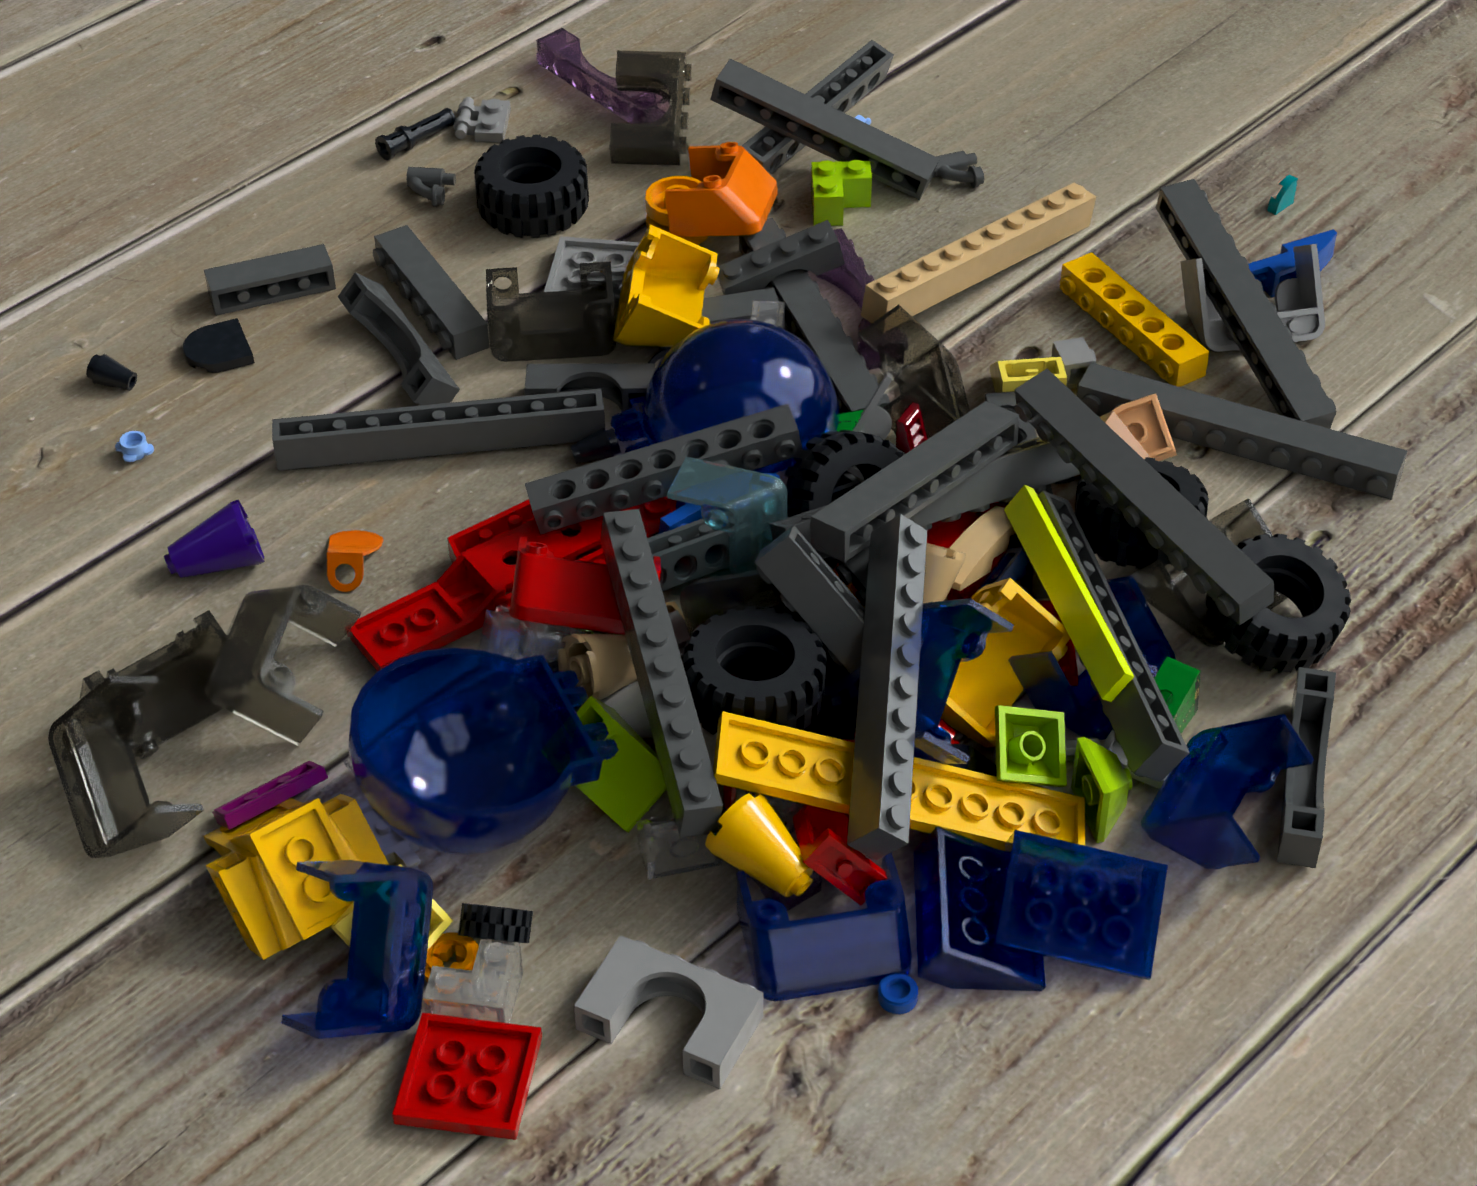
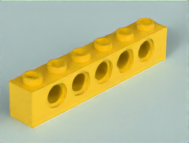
M1090 252L1062 264L1060 289L1063 293L1068 295L1084 311L1097 320L1102 327L1106 328L1123 345L1134 352L1140 360L1149 365L1162 379H1165L1170 385L1182 387L1206 376L1209 350L1095 254Z

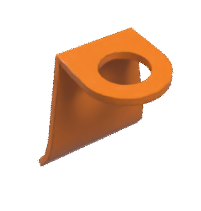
M360 530L342 531L331 535L327 550V578L332 587L342 592L356 589L361 584L364 576V556L377 551L382 546L383 537L373 532ZM349 564L353 567L355 578L351 583L344 584L337 580L335 571L339 565Z

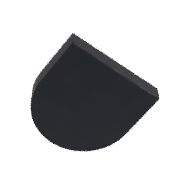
M238 318L198 328L190 333L183 343L184 356L188 365L196 368V366L205 368L210 373L223 372L255 363L253 353Z

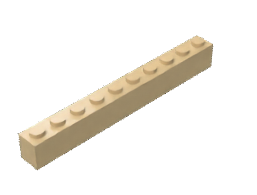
M1074 182L866 284L861 316L884 331L1089 227L1097 196Z

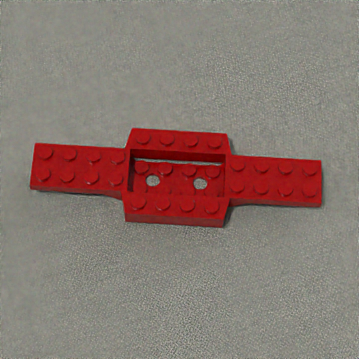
M686 491L620 511L639 509L646 536L650 538L653 534L659 532L660 518L675 511L677 496ZM528 499L448 537L449 557L452 565L436 582L346 624V634L381 676L494 621L500 622L523 637L547 624L522 621L509 615L516 564L508 565L503 560L510 556L517 558L520 537H525L527 542L546 544L548 546L547 550L553 552L554 557L575 560L578 555L590 549H599L578 560L606 564L600 543L603 516L540 535ZM568 528L581 531L578 535L571 537L562 534V531Z

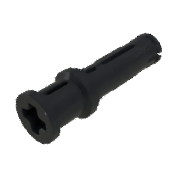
M445 108L411 126L396 127L393 133L376 137V149L384 160H391L396 153L403 150H411L416 142L449 126H453L456 119L451 109Z

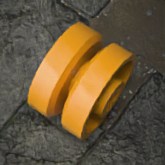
M670 176L652 183L646 190L645 196L646 228L648 229L649 225H653L670 233L665 190L693 189L701 181L688 176ZM708 236L680 238L698 245L704 242Z

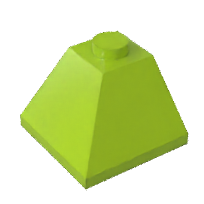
M1002 705L995 706L997 781L1055 787L1067 786L1064 712Z
M1086 737L1077 738L1071 789L1074 795L1085 798V819L1096 843H1101L1105 841L1126 808L1128 791L1132 790L1133 787L1130 771L1122 767L1117 754Z

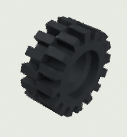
M462 903L458 935L497 941L529 943L533 911Z

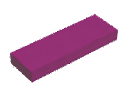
M307 761L214 809L212 813L217 824L230 830L328 779V775L324 766Z

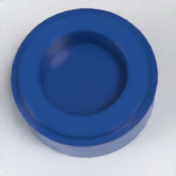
M894 973L880 981L878 986V1002L884 1010L892 1014H905L916 1006L918 986L910 976Z

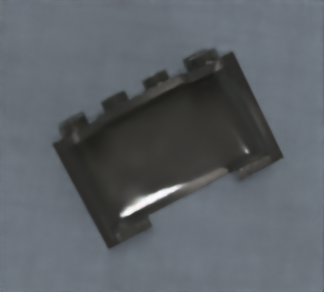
M611 261L580 263L581 290L519 294L517 267L486 269L487 318L492 355L499 361L515 362L594 357L611 353L615 349L617 342L613 340L615 306ZM599 271L605 275V278L602 282L595 284L589 282L587 276L591 272ZM499 277H506L511 280L512 284L507 289H499L494 285V281Z

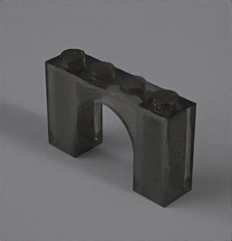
M617 50L615 73L617 91L656 93L666 99L670 106L661 118L651 123H611L609 144L611 164L680 166L681 154H686L687 137H682L683 130H688L689 114L684 112L685 105H690V88H686V81L692 80V64H687L686 52Z

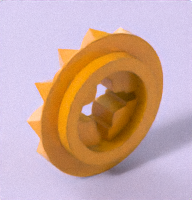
M456 932L443 933L430 949L418 958L419 971L422 972L427 983L434 981L440 988L445 984H454L458 988L461 981L465 979L472 981L474 972L481 969V950L471 937L461 936ZM455 952L457 962H453L450 967L444 968V962L448 961Z

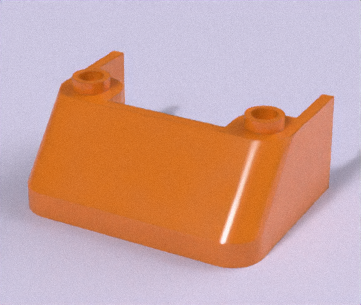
M725 142L717 146H689L691 177L701 182L693 189L665 190L670 233L678 237L739 236L760 232L778 195L777 181L737 142Z

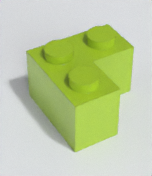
M824 160L821 162H811L813 226L826 220L829 221L831 226H843L844 208L871 207L872 173L870 161L832 162Z

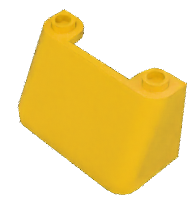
M649 225L632 254L623 275L613 340L629 346L697 348L701 343L706 344L711 336L713 327L709 325L710 319L702 316L704 291L708 284L713 285L718 277L720 270L719 267H716L718 253L653 225Z
M1011 578L985 585L979 589L952 623L957 645L925 667L919 669L917 697L947 724L985 748L996 746L995 706H1012L1040 665L1050 661L1055 663L1065 655L1068 650L1066 644L1070 639L1064 625Z

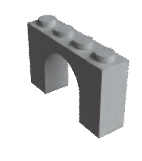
M620 935L574 1005L576 1030L612 1044L631 1013L643 1002L661 996H674L685 999L701 1011L703 1018L683 1049V1073L721 1089L763 1018V992L750 984L739 983L721 976L715 970L701 968L686 962L677 955L666 954L649 947L642 941H634Z

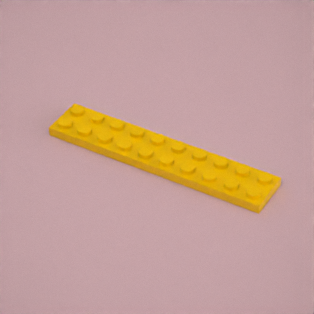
M722 711L717 728L713 765L714 777L717 784L849 814L855 743ZM914 757L909 829L1080 868L1084 863V797L1030 784L997 781L996 776Z

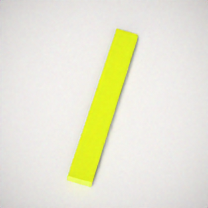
M1024 485L1005 507L1004 511L1098 693L1103 700L1112 702L1134 678V675L1034 488Z

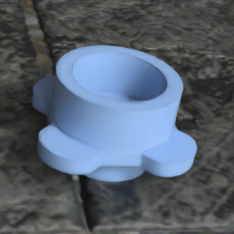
M129 431L123 434L115 445L116 451L123 454V460L126 462L140 460L145 455H150L154 452L153 445L147 443L145 434L140 431Z

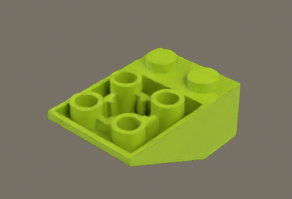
M593 696L589 697L543 750V753L564 776L628 833L667 790L658 755L615 709Z

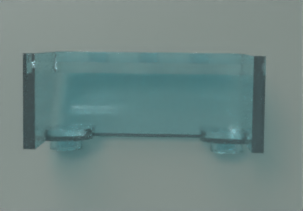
M686 456L667 492V498L700 505L702 518L709 527L729 533V568L720 569L706 574L699 579L674 586L671 589V595L717 606H731L774 587L773 583L768 584L761 578L755 561L759 552L773 541L769 524L787 518L786 485L773 475Z

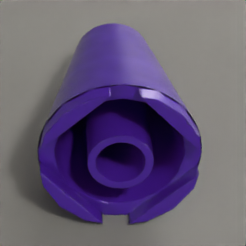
M239 499L231 501L167 547L169 554L164 555V559L171 574L178 573L180 578L249 567L265 562L256 533L251 528L247 520L248 515Z

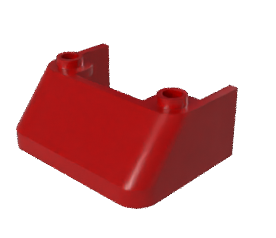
M520 537L509 610L511 617L528 622L625 635L606 564L554 557V553L547 550L548 546L546 544L527 542V538ZM653 556L660 581L661 559L659 556Z

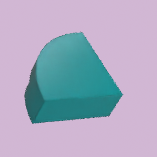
M1289 174L1279 183L1283 187L1276 199L1270 198L1268 212L1277 215L1294 203L1298 178Z

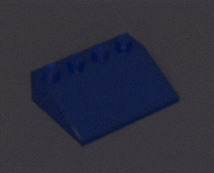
M936 827L913 852L918 977L951 989L1044 990L1046 982L1036 862Z
M1015 830L1005 844L999 878L994 945L1150 980L1168 865Z

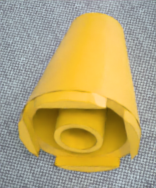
M757 792L754 798L748 793L741 797L717 821L722 826L717 835L715 836L711 831L708 834L705 846L713 855L785 897L793 894L797 897L802 895L813 882V879L810 877L813 870L803 863L800 848L763 794Z

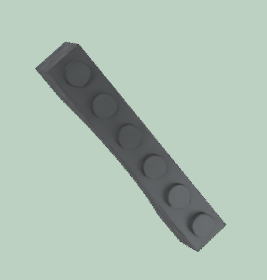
M354 273L338 295V298L347 311L372 332L392 354L403 375L401 385L412 401L418 405L452 402L460 390L383 285L358 273Z
M1303 667L1298 669L1292 698L1277 862L1316 868L1323 839L1325 766L1336 672Z

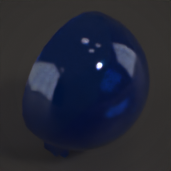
M729 319L705 325L689 333L672 346L655 368L645 396L630 399L631 409L614 414L610 424L614 428L619 441L627 442L628 440L633 441L642 438V441L636 442L634 445H628L625 448V453L789 404L799 430L802 448L807 450L806 443L812 438H821V435L825 432L837 431L840 414L836 393L827 369L818 356L800 338L770 323L750 319ZM791 458L738 475L776 473L787 469L788 466L793 467L796 461Z
M463 648L426 650L400 658L377 671L361 688L350 715L348 745L350 762L359 790L380 820L399 836L420 847L448 854L471 855L492 852L520 841L546 822L565 798L571 786L599 780L602 762L605 759L608 760L613 756L615 757L619 749L614 739L605 740L609 734L605 723L597 722L596 724L583 725L573 707L581 706L588 698L584 687L576 686L579 682L576 673L572 670L553 673L543 654L517 660L484 650Z

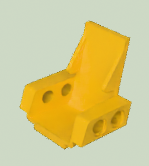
M339 794L324 803H321L319 798L304 803L289 798L230 830L221 826L203 836L207 845L213 847L222 856L205 866L247 947L263 960L333 925L379 873L391 868L356 799L344 794Z

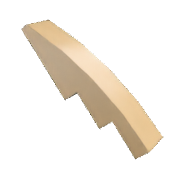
M996 505L984 513L949 548L955 550L953 557L956 556V552L966 553L964 563L951 588L961 591L991 572L993 559L1008 550L1010 537L1016 534L1004 511L1005 508Z

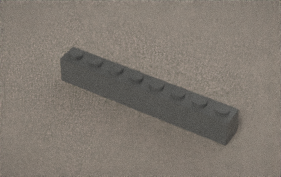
M729 59L716 78L710 100L837 161H870L872 178L918 200L921 199L934 176L939 158L737 61Z
M983 402L812 515L810 522L811 546L845 563L870 546L871 532L899 514L909 519L1017 445L1019 414L990 402Z

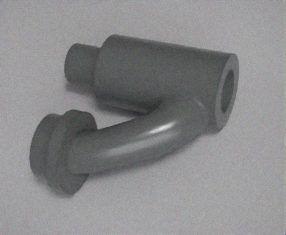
M964 151L935 156L940 160L933 178L940 176L951 181L970 183L973 188L979 187L980 184L984 183L982 168L974 166L977 164L975 153L966 154Z
M408 167L406 180L407 186L416 194L431 200L433 207H438V205H444L445 202L444 186L455 185L456 175L445 173L443 168Z

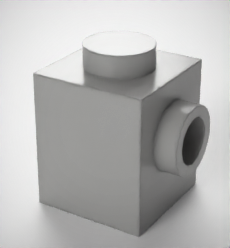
M1084 337L1053 342L1051 357L1062 358L1067 375L1066 387L1069 389L1078 388V384L1090 363L1096 364L1094 350L1089 349Z

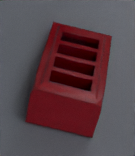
M914 402L909 405L897 420L896 447L904 453H908L927 440L919 404Z

